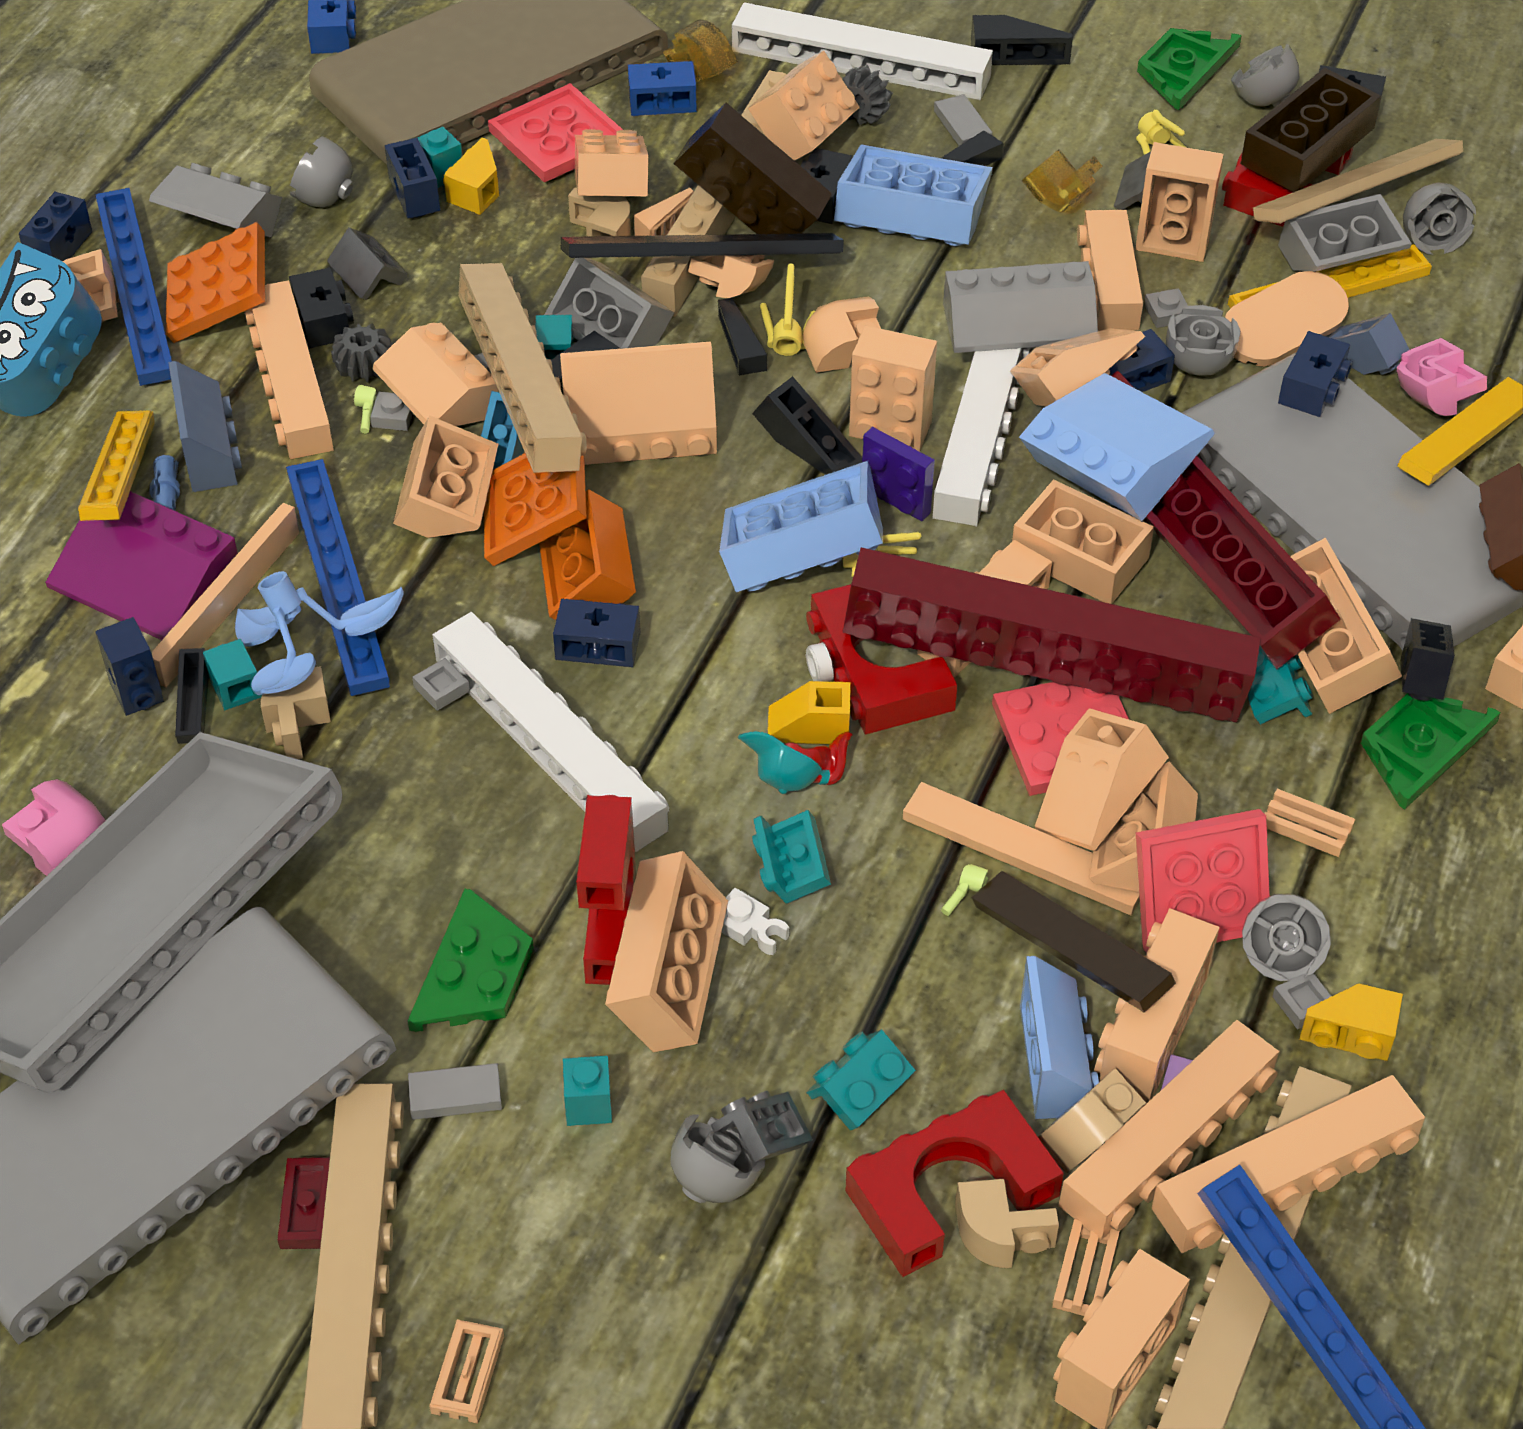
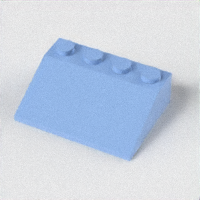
M860 145L838 181L834 221L844 222L846 226L853 228L862 226L877 228L879 232L886 234L895 232L906 233L920 240L929 238L944 240L946 244L953 246L969 245L978 223L993 167Z
M1103 373L1043 408L1019 438L1036 462L1138 520L1143 521L1213 437L1215 432L1204 424Z
M868 461L725 509L719 552L735 591L739 592L745 589L747 591H756L765 587L769 581L781 577L792 579L801 575L805 569L817 565L828 567L839 562L841 557L853 553L859 555L861 547L875 550L878 545L883 544V527Z

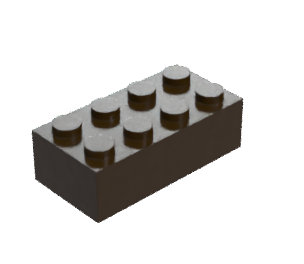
M1323 68L1246 131L1240 164L1293 192L1301 190L1375 128L1381 95L1327 68Z
M725 103L688 139L673 163L756 234L803 233L819 218L832 195L827 188L728 103Z

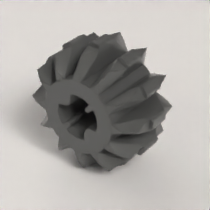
M868 65L860 69L856 67L850 69L845 74L846 76L842 78L860 106L848 120L856 118L859 125L866 124L867 122L872 124L889 110L891 106L889 100L893 92L885 88L889 80L882 81L879 78L880 70L871 73Z
M358 323L356 328L344 327L343 334L335 335L334 345H332L333 350L331 351L332 359L341 376H350L352 382L359 378H364L368 383L369 377L380 378L374 372L373 364L393 343H391L385 329H376L373 323L367 327H361Z

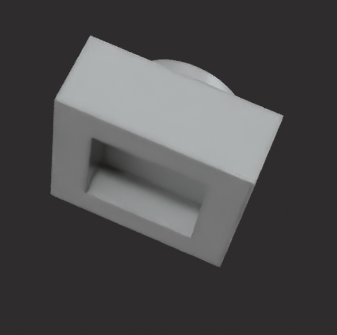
M1179 288L1146 294L1144 306L1156 328L1168 326L1170 317L1173 314L1175 317L1180 315L1182 308L1188 306Z
M378 392L370 416L372 428L408 431L413 412L395 393Z
M446 658L412 677L414 688L436 711L470 692L469 681Z
M1314 973L1305 978V974H1302L1274 988L1272 997L1297 1030L1303 1026L1307 1008L1331 997Z

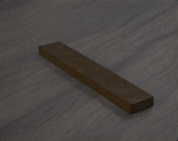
M1004 871L998 873L971 897L978 909L1142 1012L1148 1010L1176 984L1171 972Z

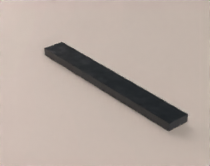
M833 233L561 237L560 249L570 258L840 254L843 252L844 240Z

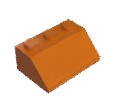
M588 489L586 491V519L539 543L549 617L554 620L557 619L561 599L622 604L636 593L623 509Z

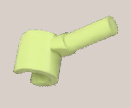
M358 385L354 395L355 406L363 407L360 431L367 434L370 430V416L377 397L375 396L376 389Z
M972 864L966 865L963 868L956 891L941 908V912L949 916L966 896L968 890L978 892L984 887L988 881V870Z

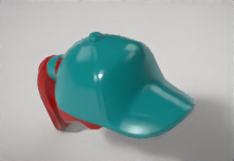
M757 731L739 734L738 739L758 754L759 778L778 789L781 794H786L788 791L803 790L812 783L820 785H833L837 783L844 773L847 746L852 733L844 732L838 735L828 747L823 745L812 748H802L796 743L784 744L770 734Z

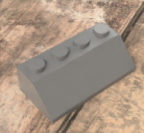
M1088 261L945 271L943 306L954 353L1039 347L1098 332L1095 283Z

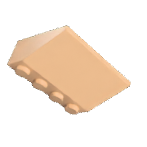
M711 341L560 353L563 395L568 396L569 409L572 414H576L578 429L580 432H584L586 436L587 451L584 456L585 465L717 454Z

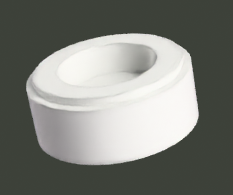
M821 642L808 646L806 649V661L813 681H832L834 677L833 666L825 644Z

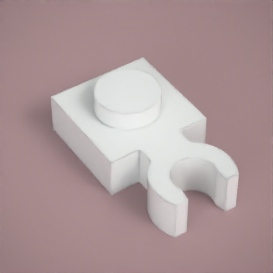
M734 888L727 895L728 904L722 933L743 946L753 938L757 941L761 951L768 955H774L776 953V942L770 939L769 936L777 935L787 940L789 938V926L780 919H768L769 907L739 889Z

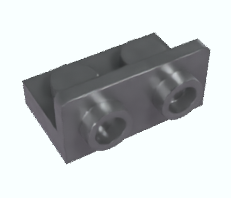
M764 1091L748 1100L746 1097L737 1099L723 1107L721 1111L724 1116L711 1124L714 1133L737 1127L740 1133V1142L743 1148L751 1155L754 1163L799 1149L813 1140L789 1092L771 1096L768 1091Z

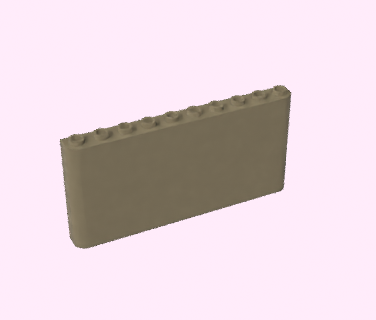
M463 0L317 62L310 71L309 82L311 94L387 165L384 145L417 138L440 127H444L463 144L488 133V120L569 83L579 91H582L627 71L630 64H642L667 53L668 37L665 31L627 0Z

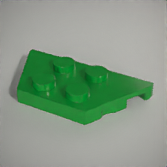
M1170 28L1140 58L1137 72L1175 109L1180 110L1240 47L1242 36L1231 33L1230 40L1211 38L1210 31H1188L1186 29Z
M1407 693L1363 733L1361 744L1395 800L1405 810L1498 722L1501 712L1488 707L1485 714L1462 708L1463 701L1432 698L1429 701L1412 698Z
M465 888L407 1020L409 1031H423L424 1024L449 1021L451 1027L468 1024L478 1019L489 1021L506 1018L534 949L533 938L471 889Z

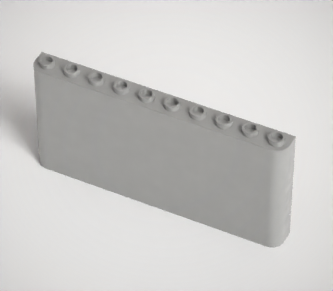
M1294 353L1181 412L1213 429L1215 434L1197 456L1240 503L1262 522L1274 536L1281 539L1294 553L1324 538L1327 539L1376 627L1396 642L1402 651L1411 618L1451 625L1453 646L1455 647L1523 606V590H1514L1503 579L1498 580L1489 568L1488 559L1491 558L1490 551L1483 535L1486 525L1479 508V503L1482 502L1480 487L1455 466L1430 486L1397 467L1401 456L1420 443L1422 439L1349 378H1347L1346 382L1339 381L1340 390L1333 405H1326L1321 417L1278 404L1283 376L1296 354Z
M199 732L0 919V1073L43 1092H54L64 1086L337 812L342 801V789L332 769Z
M262 907L252 908L212 936L60 1089L49 1093L43 1092L17 1080L0 1093V1322L18 1345L28 1337L41 1332L56 1315L69 1305L76 1304L82 1300L87 1292L109 1274L119 1271L128 1259L146 1245L159 1240L174 1223L186 1214L196 1211L206 1198L224 1184L231 1183L237 1179L246 1167L260 1156L273 1151L283 1138L299 1126L310 1122L319 1110L336 1097L346 1094L355 1082L372 1069L383 1065L389 1056L397 1050L392 1037L266 909Z

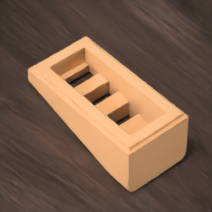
M688 188L635 214V236L667 235L694 191Z

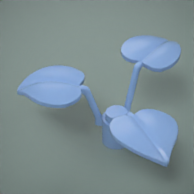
M276 572L264 578L258 584V590L268 607L252 610L237 609L235 622L236 636L242 640L245 647H250L268 641L280 629L288 653L286 659L276 660L257 672L251 683L252 690L257 695L286 691L305 681L313 672L316 665L313 654L305 653L296 656L287 624L301 611V601L310 606L337 630L345 629L348 636H358L382 627L393 617L404 594L402 587L381 597L354 606L342 614L340 620H338L309 597L303 587L296 590L286 572Z

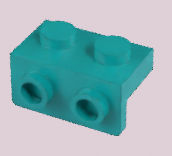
M1259 650L1255 678L1247 697L1254 717L1260 725L1295 708H1298L1305 718L1312 715L1308 700L1313 698V694L1303 676L1299 678L1297 670L1302 668V664L1297 654L1276 669Z
M809 810L772 826L762 815L753 819L756 834L752 836V840L758 855L763 860L764 867L760 869V876L769 892L775 891L787 904L831 885L816 819Z
M882 1029L867 1036L860 1032L850 1039L842 1048L846 1054L837 1063L831 1060L822 1066L813 1075L816 1083L806 1092L811 1099L822 1096L849 1130L858 1128L916 1071Z

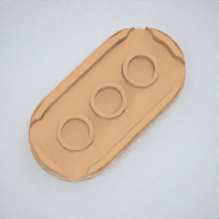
M1303 271L1295 273L1234 305L1225 315V318L1230 322L1233 317L1241 331L1234 358L1245 364L1249 361L1257 363L1256 366H1270L1296 353L1308 331L1323 336L1332 334L1341 326L1348 312L1349 303L1344 289L1338 282L1325 274Z

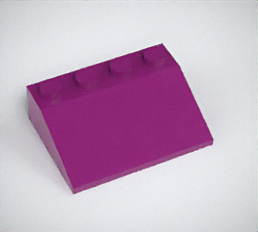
M130 491L120 520L78 521L45 583L47 588L119 621L134 617L142 632L163 640L233 560L238 551L235 537Z

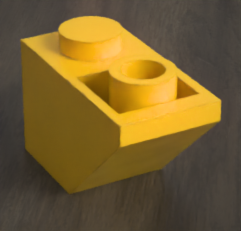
M483 137L472 148H469L452 167L447 169L443 178L446 202L479 215L499 197L497 168L488 139Z
M809 681L771 704L768 712L767 734L774 736L782 743L831 744L838 735L849 732L850 682Z
M1358 983L1307 1008L1299 1040L1311 1042L1322 1048L1332 1047L1356 1053L1367 1059L1376 1058L1388 1061L1396 1036L1403 994Z

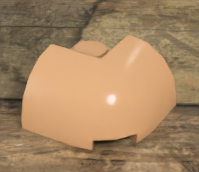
M95 250L62 261L71 269L99 307L102 322L118 317L116 303L120 302L111 269L102 250Z
M765 255L698 256L691 258L688 272L700 276L699 281L717 287L716 297L731 298L756 290L767 279L773 268L774 260H764Z
M867 296L833 301L818 307L808 319L803 332V341L816 373L849 368L852 361V353L864 326L881 329L876 318L879 307L874 299Z

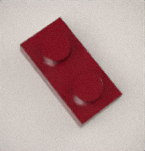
M330 1157L287 1158L277 1239L280 1249H320Z

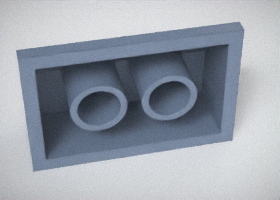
M177 361L168 362L180 439L192 492L238 485L235 470L241 469L242 464L238 446L231 447V444L238 443L234 421H226L227 418H233L229 396L222 397L218 381Z

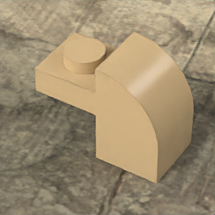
M577 188L570 192L568 195L570 222L586 227L587 236H631L630 204L625 196H578Z
M321 666L315 667L311 675L299 685L286 691L264 694L261 697V711L266 733L273 732L275 745H284L285 754L288 757L295 759L303 758L299 727L331 722Z
M1115 1068L1077 1103L1055 1120L1038 1138L1050 1155L1067 1173L1116 1133L1146 1102Z
M1004 1179L958 1182L955 1208L959 1233L965 1247L977 1259L994 1267L1012 1268L1014 1251L1022 1250L1026 1253H1039L1047 1248H1055L1059 1228L1056 1208L1009 1212Z

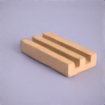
M1278 788L1274 793L1273 800L1268 805L1267 812L1264 813L1268 830L1337 857L1340 856L1355 823V819ZM1275 815H1279V816H1281V817H1284V818H1287V819L1292 820V821H1294V822H1297V823H1299V825H1298V824H1295V823H1293V822H1290V821H1288V820H1285V819H1283V818H1280V817H1278V816H1275ZM1314 830H1317V831H1320V832L1325 833V834H1327V835H1330V836H1332V837H1335V838H1337V840L1334 839V838L1328 837V836H1326V835H1323V834H1321V833H1318V832H1316V831H1314Z
M1074 1219L1052 1308L1084 1316L1090 1306L1083 1304L1097 1243L1107 1244L1094 1298L1100 1296L1104 1299L1120 1231L1111 1228L1110 1233L1102 1240H1099V1236L1092 1230L1088 1231L1082 1226L1083 1223L1080 1220ZM1081 1237L1088 1239L1072 1301L1064 1298Z
M457 1319L429 1406L431 1414L440 1416L441 1412L449 1413L450 1418L458 1420L460 1416L468 1417V1422L478 1424L504 1339L502 1328ZM471 1334L473 1335L454 1399L453 1401L447 1400L446 1396L465 1335ZM484 1337L490 1338L470 1404H466L464 1402Z

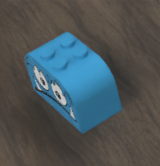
M19 242L16 243L0 268V410L11 415L27 417L39 414L49 408L56 401L64 387L71 382L76 368L92 349L93 342L101 328L102 317L97 304L64 262Z

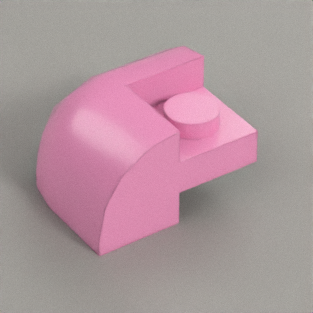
M1442 338L1401 354L1402 361L1397 366L1400 386L1414 401L1443 416L1457 414V401L1467 400L1472 395L1487 390V376L1465 365L1464 350Z
M58 779L43 782L31 789L35 800L2 824L5 835L32 856L35 867L46 876L106 821L91 801L67 782Z

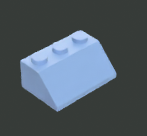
M1026 956L1020 1011L1035 1119L1059 1118L1099 1083L1097 1072H1090L1088 1061L1093 1060L1092 1035L1084 1034L1083 1023H1087L1088 1018L1087 1001L1085 996H1078L1075 978L1036 956Z

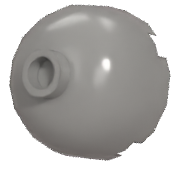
M1286 44L1284 50L1279 45L1249 61L1248 63L1251 67L1244 74L1239 69L1231 78V82L1237 92L1246 102L1262 107L1272 104L1275 108L1288 98L1290 92L1297 86L1300 78L1299 64L1289 44Z
M322 136L313 143L318 147L313 155L306 152L300 160L290 183V186L296 189V191L290 192V195L307 205L325 208L336 203L339 198L345 200L351 193L354 182L350 180L353 169L351 159L346 151L338 144Z
M1433 183L1423 186L1414 192L1407 201L1403 213V227L1411 242L1424 253L1432 254L1431 250L1444 249V254L1449 253L1463 245L1472 234L1474 228L1472 224L1473 213L1476 215V208L1471 199L1457 187L1447 183Z
M1205 305L1187 306L1182 308L1180 315L1175 317L1173 314L1168 324L1166 346L1175 355L1174 364L1189 374L1199 376L1212 375L1223 370L1233 360L1237 351L1241 332L1237 321L1232 317L1230 322L1222 317V310Z
M1292 893L1274 894L1259 901L1248 913L1242 929L1243 948L1251 965L1264 976L1278 981H1290L1302 974H1305L1304 978L1313 974L1325 961L1331 945L1329 925L1322 911L1309 899Z
M692 1114L685 1118L672 1144L670 1162L677 1181L683 1186V1192L690 1199L699 1203H705L706 1201L712 1203L732 1202L747 1193L754 1185L765 1167V1160L754 1163L751 1155L743 1148L739 1138L740 1133L735 1127L714 1133L711 1124L719 1119L711 1117L708 1123L705 1124L695 1122L699 1115Z

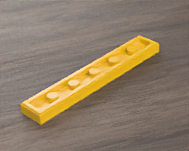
M1413 244L1409 249L1316 272L1325 274L1338 282L1344 289L1347 298L1428 276L1430 275L1432 265ZM1276 283L1229 295L1228 306L1231 309L1234 305Z
M1507 377L1403 454L1397 467L1430 486L1523 414V385Z
M153 411L116 412L78 507L80 521L120 520L155 424Z

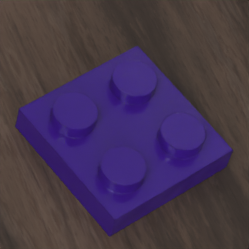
M871 427L863 435L862 462L868 461L876 497L898 508L901 512L923 521L931 513L935 460L886 433Z

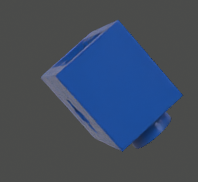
M308 0L307 29L311 54L339 53L350 48V39H356L354 20L356 19L355 0Z
M693 61L628 65L631 116L697 112Z

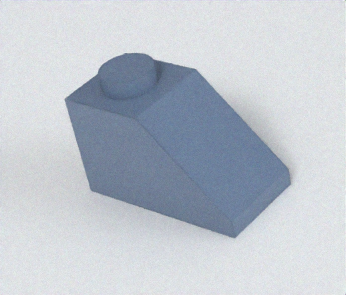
M1391 313L1342 326L1329 336V338L1350 344L1347 359L1353 361L1351 368L1363 375L1379 371L1381 375L1391 372L1400 364L1398 360L1402 358L1401 354L1410 350Z

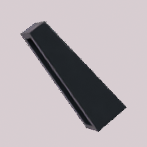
M983 130L941 157V159L987 166L1002 159L1004 143Z
M732 298L719 299L718 317L738 375L767 371V353Z
M205 648L179 649L175 737L178 744L189 743L199 732L204 733L209 681L203 656Z

